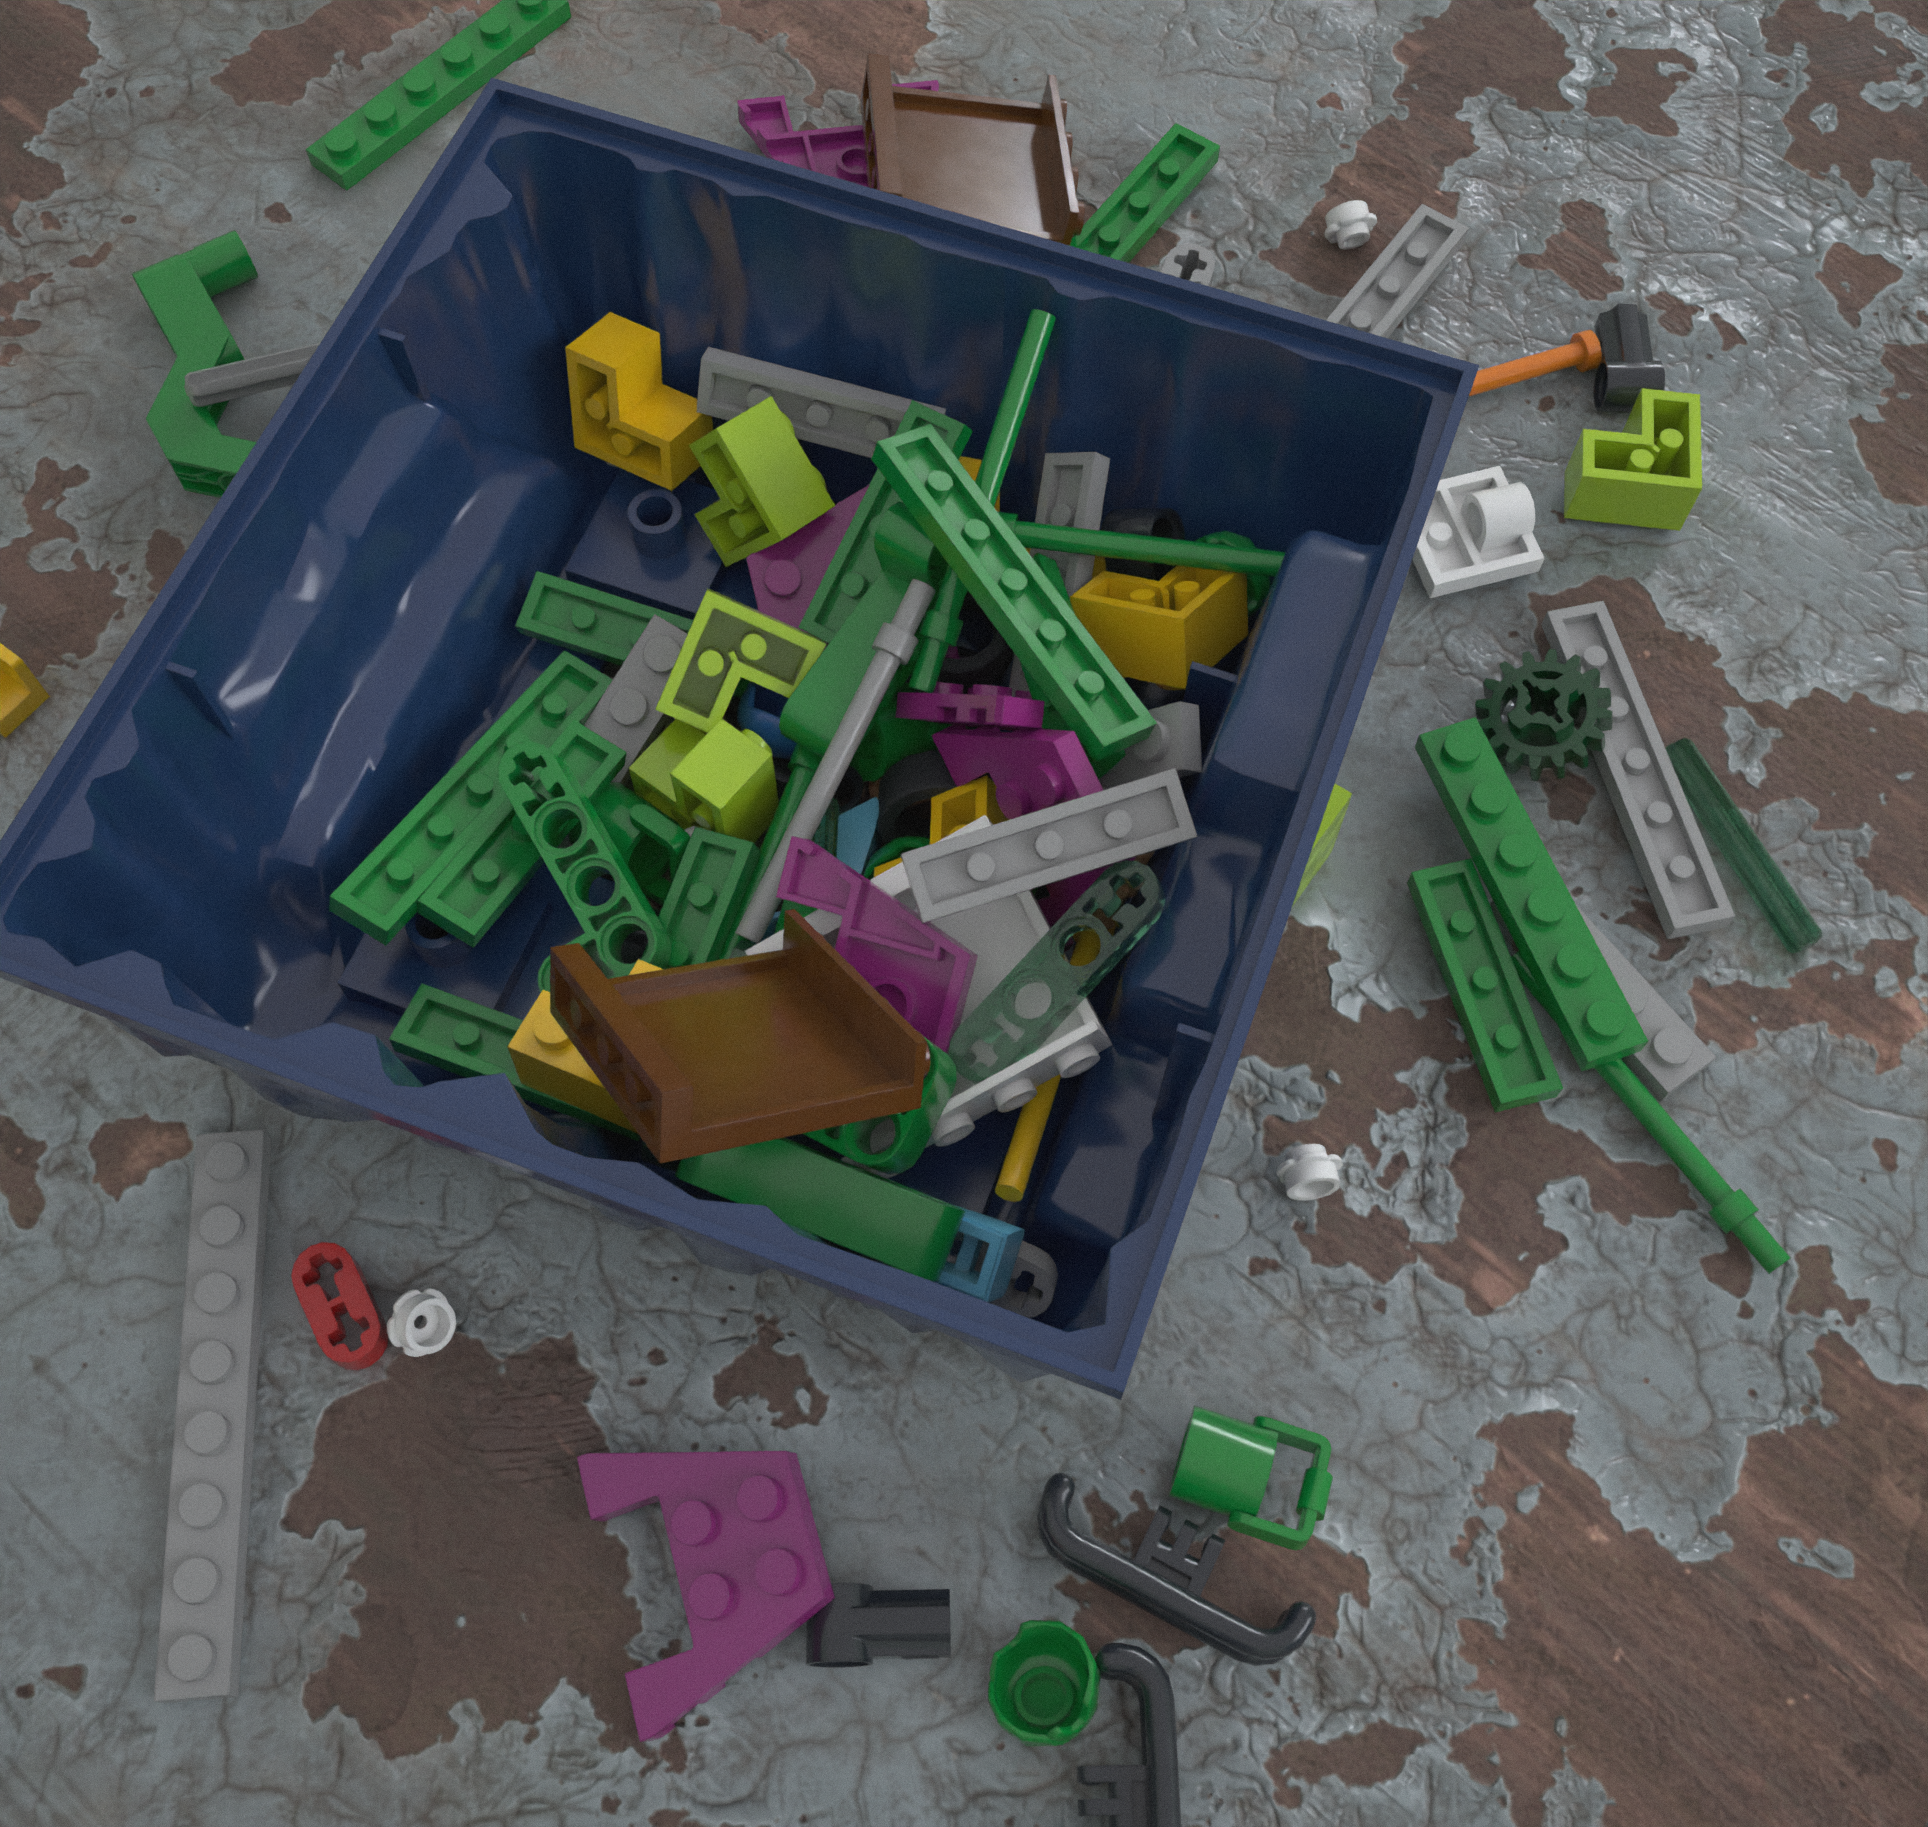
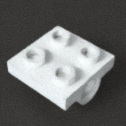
M1500 466L1439 481L1412 559L1429 598L1539 572L1544 556L1532 533L1535 525V508L1532 496L1526 485L1522 482L1508 484Z

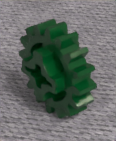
M1549 649L1545 655V660L1542 662H1535L1533 655L1529 651L1523 652V666L1517 669L1505 661L1499 664L1502 680L1500 682L1488 678L1484 680L1483 689L1486 698L1476 700L1475 710L1476 717L1481 720L1479 724L1497 758L1499 759L1506 755L1507 773L1513 775L1522 765L1528 766L1531 781H1538L1543 768H1552L1553 773L1559 780L1565 778V764L1570 761L1576 766L1585 769L1588 766V753L1586 749L1602 752L1605 748V734L1602 731L1612 730L1613 711L1607 709L1611 707L1610 688H1599L1600 671L1594 668L1583 674L1580 673L1581 657L1576 654L1568 659L1565 664L1558 663L1556 649ZM1511 700L1514 703V709L1507 713L1508 721L1503 724L1501 721L1502 714L1507 703ZM1584 706L1586 716L1581 727L1577 730L1574 727V719L1579 716V708Z

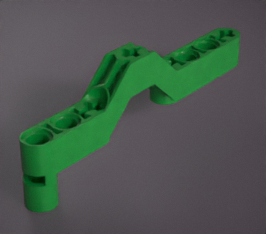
M235 230L197 245L190 251L180 255L176 254L131 273L149 309L177 357L146 420L184 490L217 498L222 497L256 442L220 433L217 424L229 400L197 407L192 404L189 396L186 395L184 385L185 376L189 372L245 360L211 300V297L258 278L256 268Z

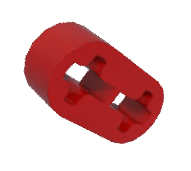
M321 1242L311 1245L300 1253L294 1262L291 1278L294 1290L318 1345L330 1360L346 1370H361L370 1367L383 1355L387 1348L389 1337L386 1322L362 1269L351 1254L336 1243ZM328 1262L336 1270L341 1269L334 1274V1281L340 1293V1296L334 1299L318 1283L313 1284L321 1278L318 1268ZM347 1312L362 1328L370 1327L360 1335L363 1345L354 1351L344 1343L337 1344L347 1337L340 1318L341 1315Z

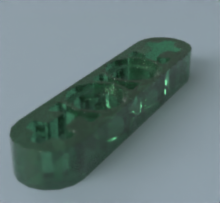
M1125 860L1114 863L1106 869L958 1027L951 1038L949 1046V1056L954 1062L958 1074L976 1085L1034 1053L1155 924L1164 911L1166 898L1163 886L1148 866L1139 861ZM1143 882L1144 884L1140 891L1146 899L1145 902L1137 909L1127 903L1118 910L1111 919L1121 930L1113 937L1101 920L1092 916V914L1098 908H1101L1109 919L1122 902L1116 893L1118 888L1126 884L1128 887L1135 889ZM1084 930L1092 931L1099 935L1101 946L1095 960L1083 966H1073L1065 961L1063 952L1069 937L1076 932ZM1035 982L1047 985L1052 995L1051 1004L1047 1011L1040 1017L1033 1019L1020 1017L1015 1007L1016 997L1020 990L1027 984ZM1002 1012L1007 1021L1024 1034L1016 1041L1008 1032H1005L992 1048L998 1056L997 1061L990 1067L982 1062H978L971 1068V1065L977 1058L971 1050L973 1044L979 1039L990 1044L1005 1030L994 1021Z

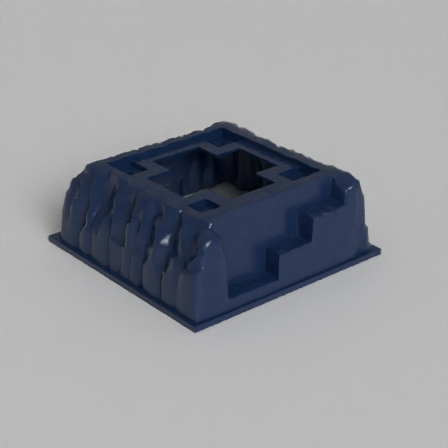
M491 77L1 838L0 978L103 1016L120 1029L147 1043L164 1057L189 1055L214 1065L225 1067L237 1074L265 1100L297 1115L317 1119L340 1120L342 1122L379 1120L416 1134L422 1141L433 1147L453 1148L581 1196L597 1208L606 1218L633 1230L640 1231L656 1227L671 1230L680 1237L702 1264L723 1271L749 1276L772 1268L830 1290L836 1297L857 1300L865 1308L881 1311L911 1333L936 1330L958 1338L995 1367L1020 1383L1053 1374L1121 1400L1479 365ZM1032 309L1048 312L1054 315L1056 320L1000 488V512L1018 514V521L1035 523L1045 453L1097 452L1110 458L1099 530H1101L1105 517L1113 509L1172 508L1182 519L1185 540L1196 541L1205 535L1226 530L1249 537L1258 549L1286 552L1276 576L1270 577V589L1262 608L1255 615L1248 618V635L1213 667L1192 661L1185 690H1165L1158 687L1156 683L1129 677L1123 678L1147 710L1179 701L1199 705L1202 770L1201 773L1179 778L1197 837L1155 851L1145 867L1146 878L1144 885L1136 896L1128 898L1117 921L1111 944L1100 953L1087 997L1113 1045L1099 1052V1061L1088 1070L1073 1077H1061L1022 1200L1017 1202L1007 1201L1000 1198L995 1192L1022 1106L1008 1112H999L998 1109L993 1110L973 1121L974 1130L963 1139L946 1146H936L933 1143L924 1148L920 1158L913 1167L903 1173L887 1178L944 1202L1024 1229L1022 1241L1048 1253L1055 1262L1058 1271V1280L1053 1300L1046 1311L1036 1317L1028 1318L922 1277L904 1272L783 1222L767 1206L736 1203L685 1182L675 1176L681 1159L660 1164L642 1138L640 1141H636L522 1099L505 1073L466 1078L395 1052L389 1038L421 983L521 1020L525 1019L541 993L538 986V971L543 961L550 955V947L566 945L585 933L545 862L474 948L450 933L439 939H429L432 932L440 927L418 914V911L386 946L329 911L330 895L564 650L601 673L605 671L609 663L607 661L523 635L515 627L536 571L694 620L707 588L758 610L747 559L744 558L726 567L694 515L720 499L701 466L673 491H670L622 468L610 466L606 461L575 448L565 347L609 312L659 332L662 384L698 399L701 358L707 348L712 347L945 408L946 416L965 424L973 431L961 456L979 460L983 459ZM712 416L713 430L729 420ZM797 439L811 465L823 476L826 490L835 505L870 485L878 469L869 457ZM961 608L958 619L963 621V625L956 646L958 652L973 656L990 645L993 628L991 622L985 616L971 609ZM1013 659L1002 677L991 684L992 686L1009 687ZM1000 730V732H1013L1010 730ZM600 876L592 882L589 888V900L592 906H599L608 901L615 890V881ZM1046 885L1038 888L1034 895L1036 900L1050 895ZM1073 937L1071 938L1074 942L1073 945L1064 952L1069 963L1076 945ZM804 1134L785 1137L840 1160L846 1157ZM954 1240L947 1262L956 1263L962 1244L961 1240ZM1022 1270L1021 1275L1016 1279L1014 1288L1027 1293L1028 1288L1034 1284L1035 1275Z

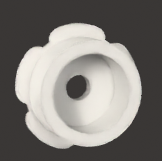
M1354 200L1342 203L1326 214L1327 229L1324 232V236L1330 243H1338L1339 248L1343 250L1359 247L1370 239V232L1377 223V217L1375 214L1369 213L1367 203L1364 201Z
M1306 1144L1286 1153V1161L1277 1167L1276 1173L1279 1176L1280 1182L1285 1184L1289 1198L1294 1200H1314L1328 1196L1340 1188L1337 1170L1342 1168L1343 1162L1338 1155H1327L1325 1147L1320 1144Z
M427 1288L423 1292L412 1289L402 1294L394 1303L393 1315L387 1322V1334L391 1343L396 1347H403V1352L413 1357L432 1354L444 1348L451 1340L456 1327L454 1310L448 1304L446 1297L441 1292L432 1288ZM422 1315V1323L416 1328L414 1321L418 1316Z

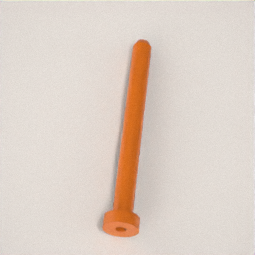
M1585 330L1573 334L1570 344L1478 370L1469 397L1572 366H1576L1580 372L1598 368L1602 359L1600 342L1592 330Z

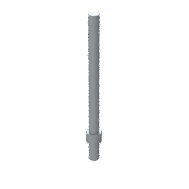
M913 579L891 623L882 624L871 646L876 653L735 931L736 934L756 944L760 943L782 900L776 897L791 836L812 840L899 664L907 665L918 643V639L914 634L936 592L928 584Z

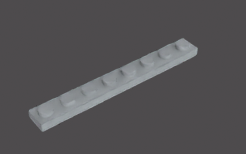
M265 1130L199 1134L196 1136L154 1701L164 1704L234 1698L239 1695L272 1138Z

